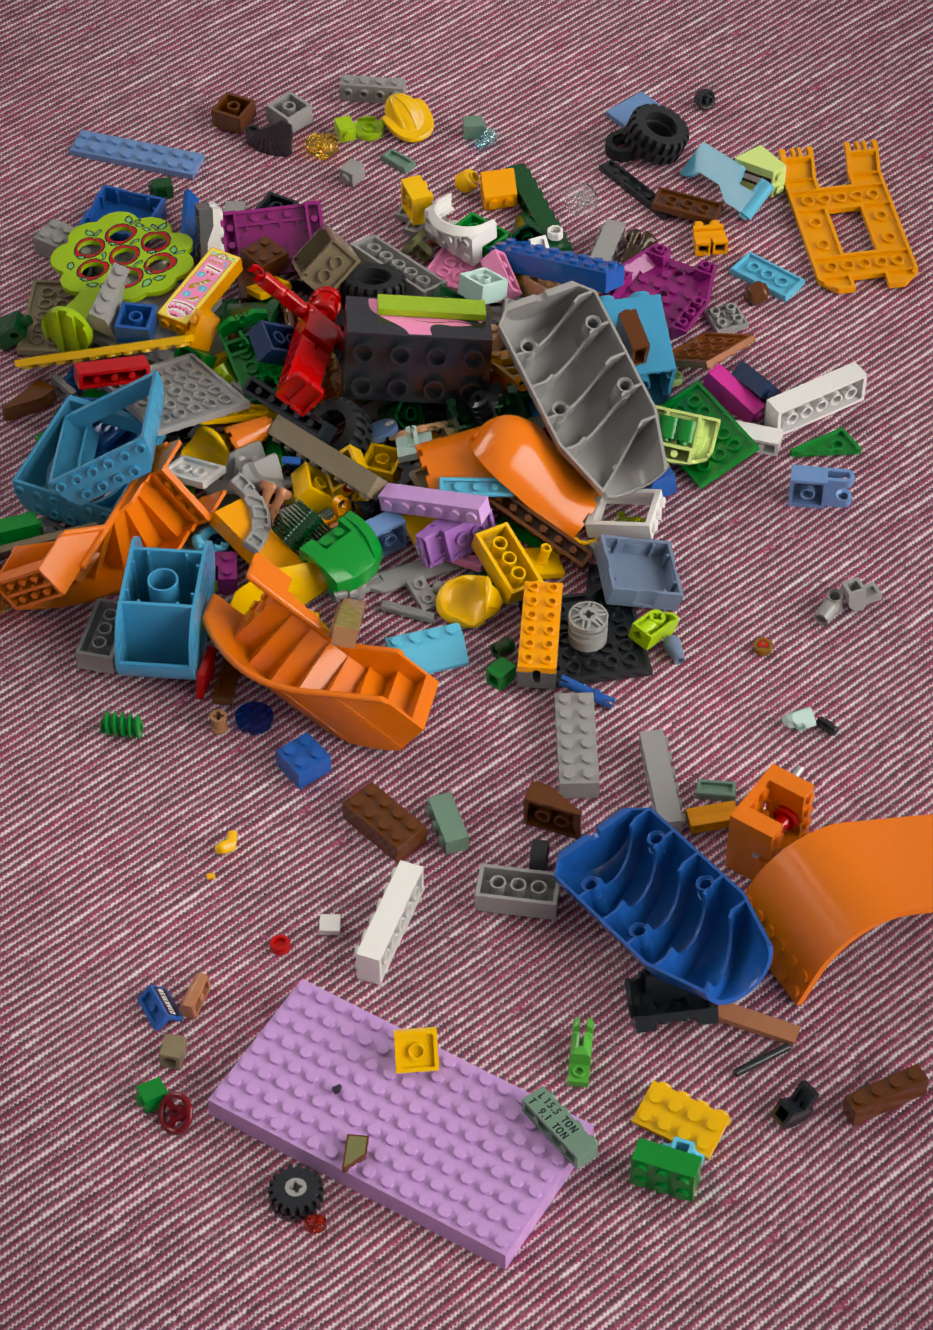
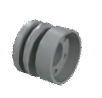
M584 601L573 605L569 610L567 638L569 644L574 649L581 652H594L603 648L606 644L609 615L601 604Z

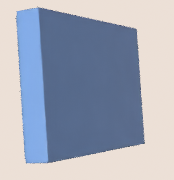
M640 92L607 110L606 116L624 129L632 112L637 107L653 103L658 106L661 105L645 93Z

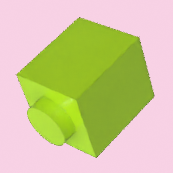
M350 115L334 118V131L340 143L356 140V127Z

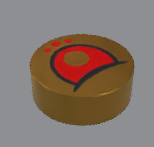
M761 637L754 641L753 650L757 655L767 656L772 652L773 643L770 639Z

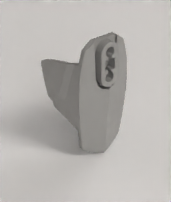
M257 440L229 454L225 467L226 473L223 475L222 480H216L206 488V493L213 494L226 490V494H236L234 490L228 487V483L239 472L256 487L255 490L257 492L262 491L259 488L261 480L274 483L277 487H283L288 490L292 487V479L287 475H282L277 454L272 453L265 456L262 443Z

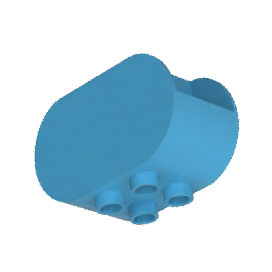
M140 536L132 538L115 619V663L119 675L196 680L197 672L205 655L208 634L201 617L210 596L215 592V553L211 540H206L203 551L143 547Z

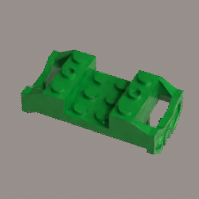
M250 309L248 310V315L246 312H243V316L235 315L236 320L233 316L225 319L216 327L229 365L232 367L241 387H244L251 375L278 390L277 385L284 366L259 362L248 333L243 334L240 330L239 338L228 341V336L235 330L257 324L260 320L271 322L267 310ZM247 394L244 395V397L248 399L250 403H253L255 405L262 404L256 399L252 398L251 396Z

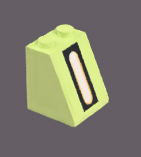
M762 145L735 157V161L746 168L740 183L741 185L752 191L758 181L763 178L775 187L768 197L772 198L784 192L786 165Z

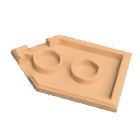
M436 422L416 426L417 433L431 431V433L437 432L444 428V424ZM405 430L397 432L392 438L389 437V440L396 441L397 437L407 436Z

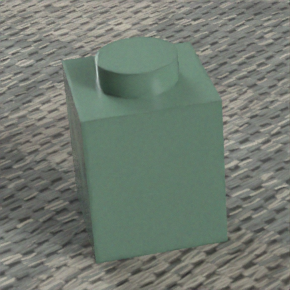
M482 115L462 117L464 140L483 139V134L486 132V122H483Z

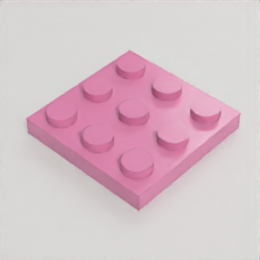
M442 247L427 269L447 281V287L458 292L459 275L482 268V264L479 262L471 266Z

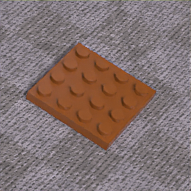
M704 332L672 350L675 365L679 368L691 367V369L703 368V370H709L716 363L724 362L725 358L736 355L737 351L748 348L756 340L754 334Z

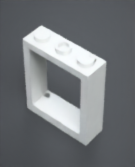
M641 489L630 495L613 500L603 499L599 495L595 498L597 504L591 515L588 514L585 522L588 538H599L600 534L633 539H653L654 533L658 530V520H661L662 508H665L666 503L662 490ZM606 504L651 505L645 522L601 521Z

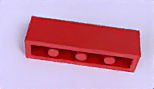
M145 355L74 363V379L79 390L129 384L150 373V365Z

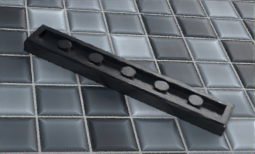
M610 159L599 165V171L660 219L665 221L674 216L651 210L656 193L614 160Z

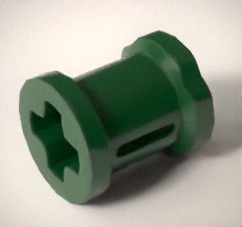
M507 636L503 641L491 644L490 649L493 656L499 659L508 652H515V644Z

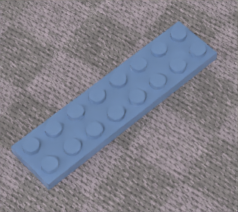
M85 130L80 131L69 149L70 155L192 180L205 159L204 154Z

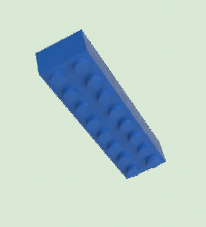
M506 238L505 241L497 242L495 245L490 246L489 253L497 249L506 254L510 266L515 273L562 284L574 281L605 294L624 285L625 265L618 264L617 261H604L600 257L590 258L587 254L577 255L573 251H559V248H546L542 244L533 245L529 241H516L515 238Z

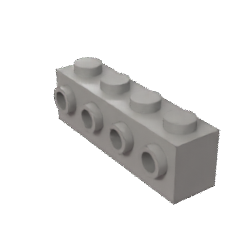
M341 75L339 84L340 100L385 103L392 94H406V79Z

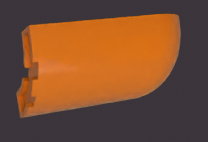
M502 415L492 418L470 434L468 441L472 451L498 481L529 508L572 538L578 534L585 525L583 520L587 514L591 515L597 504L595 498L599 494L558 452L550 438L529 420L516 415Z
M530 421L547 436L545 431L539 425ZM481 426L415 444L422 470H427L428 473L425 476L428 488L439 490V477L495 478L476 457L468 441L470 434Z

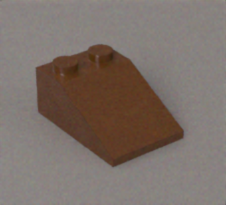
M532 781L524 797L523 824L579 839L581 838L582 812L551 786Z

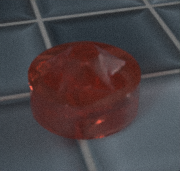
M321 1214L309 1215L304 1221L305 1230L309 1233H321L327 1228V1219Z

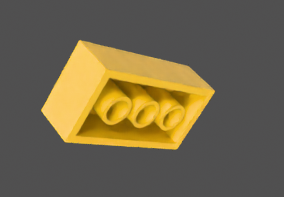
M508 522L475 534L471 547L506 605L523 599L525 581L544 582Z

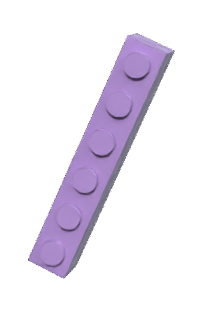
M387 483L378 495L381 511L480 525L483 524L491 512L488 496L394 483Z

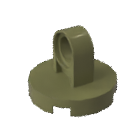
M421 228L400 251L405 255L412 251L420 260L428 261L433 255V250L423 240L427 231Z

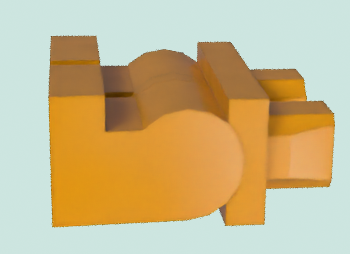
M718 220L710 221L709 225H703L701 221L694 222L692 241L695 256L710 255V249L712 255L727 254L729 241L723 224H720ZM715 245H721L723 248L720 250L715 249ZM699 246H703L706 248V250L700 251L698 250Z

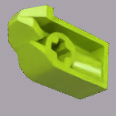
M658 609L651 610L632 623L628 637L647 651L666 636L672 635L679 623V617L672 612L664 613Z

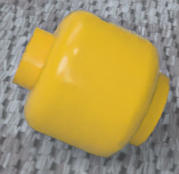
M466 169L455 176L454 185L462 193H468L478 187L480 178L476 171Z

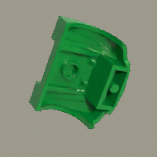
M350 510L338 519V526L318 541L311 539L300 547L299 560L312 562L322 571L328 584V592L332 595L334 591L339 592L347 589L348 592H351L366 584L379 570L382 560V547L372 528L361 517Z

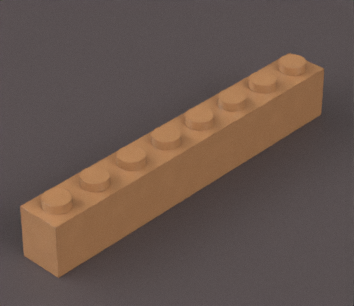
M344 597L343 602H339L328 638L332 639V645L355 648L363 621L366 601Z

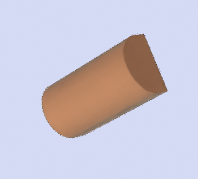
M195 974L179 1006V1012L183 1016L191 1019L197 1018L211 989L207 974Z

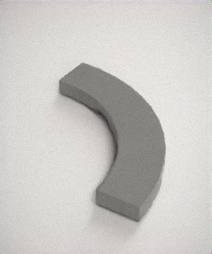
M239 472L229 481L228 487L239 495L250 514L251 529L242 546L253 554L260 553L269 536L271 528L270 513L263 496H260L255 490L256 487Z

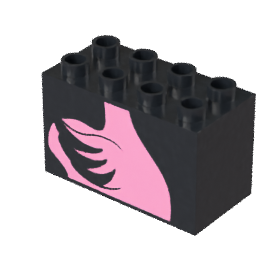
M346 296L341 361L342 397L468 405L471 395L476 390L488 392L493 344L489 304H485L486 321L378 315L377 298Z

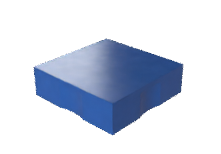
M103 184L92 206L86 211L77 226L89 222H97L103 216L119 211L134 214L138 219L146 217L164 219L167 215L166 199L144 193H134L126 189ZM118 231L113 233L110 239L113 241H124L131 237L132 234L128 231ZM151 240L146 242L144 246L147 247Z

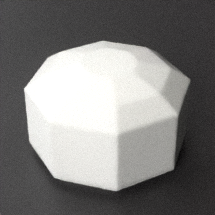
M559 225L550 226L547 228V238L551 241L561 240L563 238V228Z

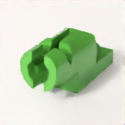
M576 1017L573 1020L567 1086L588 1088L594 1021L590 1018H587V1027L583 1039L580 1038V1017Z

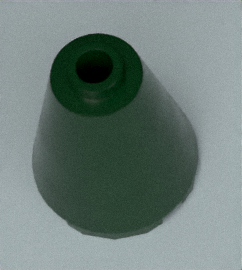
M521 214L515 219L511 238L521 242L544 235L543 231L530 216Z
M393 401L379 408L377 418L378 420L392 418L396 420L400 430H405L408 426L412 428V425H423L425 414H423L422 408L424 407L420 402Z

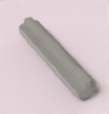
M383 600L380 606L382 611L427 623H433L435 613L388 600Z

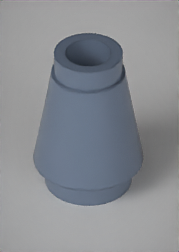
M676 635L666 637L663 640V648L675 664H681L685 661L680 638H677Z

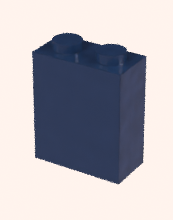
M743 360L731 373L765 403L767 399L782 393L769 380Z

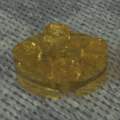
M316 132L309 135L306 139V152L314 157H318L319 160H326L339 149L337 137L329 132L319 135Z

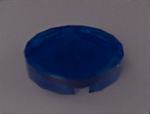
M247 702L236 711L235 722L237 728L243 733L248 732L250 735L263 734L271 728L274 722V714L272 709L263 702Z

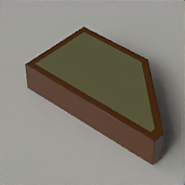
M347 1134L342 1173L348 1172L349 1168L367 1158L369 1136Z

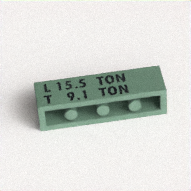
M542 1086L522 1099V1112L576 1170L597 1157L598 1142L596 1138L584 1130L581 1122L575 1120L565 1106H561L551 1091L548 1092Z

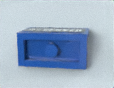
M149 985L137 998L154 1030L160 1031L169 1020L182 1021L183 1019L167 988Z

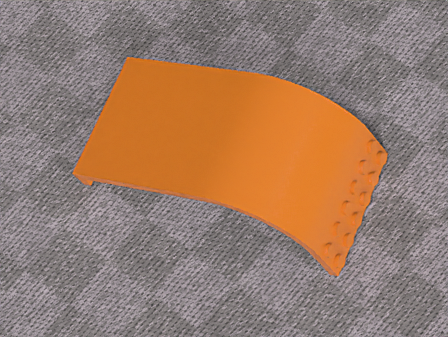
M933 814L843 822L817 829L783 849L753 879L745 894L773 946V958L769 969L796 1005L804 1003L831 961L861 935L878 925L899 917L933 913Z

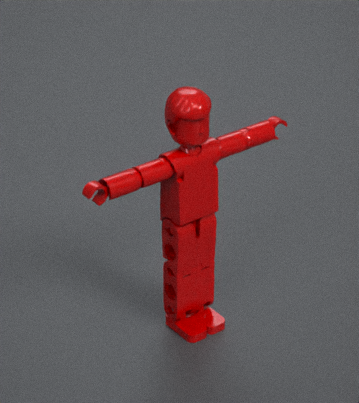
M253 264L248 269L249 272L256 274L252 280L257 282L259 287L278 300L279 303L298 318L299 322L293 333L285 360L286 363L277 385L276 397L286 405H290V408L300 416H304L324 396V390L320 385L330 359L329 354L333 351L334 346L342 352L343 332L340 330L341 327L334 322L341 309L340 293L334 287H319L312 293L309 301L305 302L289 288L287 289L283 283L268 271L264 272L262 267Z

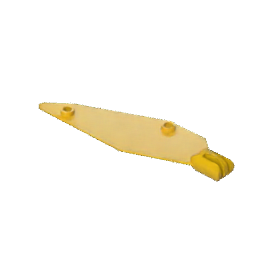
M312 562L279 568L292 578L288 591L295 595V599L302 605L307 604L328 589L325 576ZM248 582L234 592L230 605L244 615L255 600L259 601L261 599L263 591L253 583Z

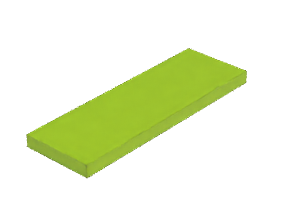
M378 294L377 296L378 315L486 321L485 300Z

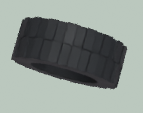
M624 129L615 130L608 134L605 140V152L610 159L622 163L634 161L638 158L629 148L615 146L617 144H626L623 136Z

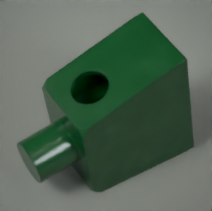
M14 311L0 317V348L3 351L8 350L26 337L28 326L33 324V319L30 315L24 316L20 311Z

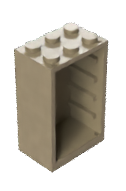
M326 223L317 230L291 259V263L300 278L314 290L323 286L337 289L361 262L350 244Z

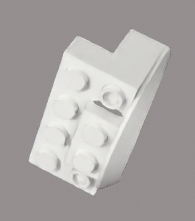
M448 193L424 210L425 230L427 231L425 236L464 262L474 266L482 259V247L497 238V223L492 219L477 226L466 227L444 221L442 217L454 210L451 205L452 193Z

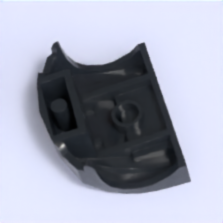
M647 970L639 972L636 979H625L630 1018L636 1033L657 1031L656 1023L668 1024L674 1020L685 1022L695 1018L698 1025L719 1023L718 1006H713L711 1002L657 979Z

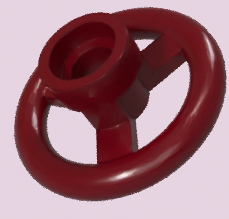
M181 1092L168 1093L160 1102L158 1119L160 1125L167 1133L179 1135L184 1133L191 1125L193 1107L189 1098ZM179 1098L184 1104L175 1105L172 1099ZM166 1104L170 1110L168 1124L164 1115ZM176 1122H184L181 1127L174 1128Z

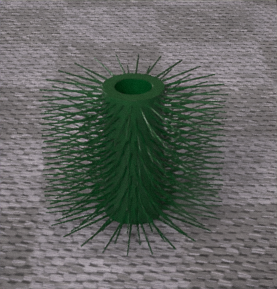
M295 497L302 504L301 506L295 502L301 510L290 502L293 508L297 510L296 512L289 507L295 515L284 508L291 515L290 517L284 513L290 521L281 514L279 515L286 523L278 518L289 531L276 520L274 521L280 528L274 524L273 526L283 537L272 527L271 529L299 556L297 549L299 550L300 546H303L302 544H306L305 540L309 542V540L314 538L318 541L319 538H322L320 534L324 536V532L328 533L325 528L329 531L331 529L317 513Z

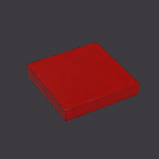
M208 647L197 672L196 699L202 700L215 673V647Z

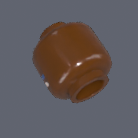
M761 281L748 284L745 287V293H743L745 301L747 303L750 302L753 306L766 302L770 295L766 283Z

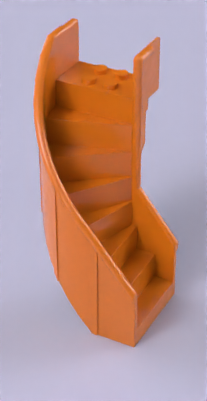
M180 439L170 443L156 445L151 472L129 483L105 524L63 530L55 541L15 546L0 570V594L15 610H37L82 604L97 600L98 597L104 598L120 593L130 544L134 536H140L143 547L181 549L197 525L211 520L227 491L222 490L197 500L168 468L169 463L182 444Z
M259 553L254 554L246 574V579L261 589L263 594L259 601L255 600L251 604L249 610L244 615L217 594L210 596L201 620L207 634L222 656L236 670L249 679L267 687L326 732L350 744L381 750L401 751L424 730L439 681L407 658L399 648L357 643L354 649L332 645V639L328 638L329 631L322 627L318 616L297 601L295 595L288 591L292 578Z

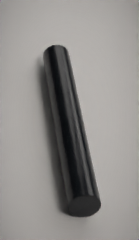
M786 1042L733 1069L734 1075L739 1077L790 1051V1045Z

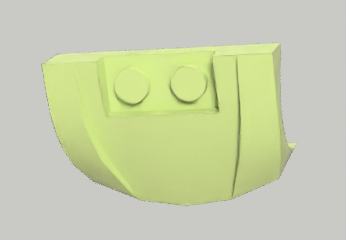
M655 405L659 419L660 414L697 423L693 442L688 444L687 447L677 445V441L670 440V443L663 442L667 462L677 465H693L706 462L713 453L721 419Z

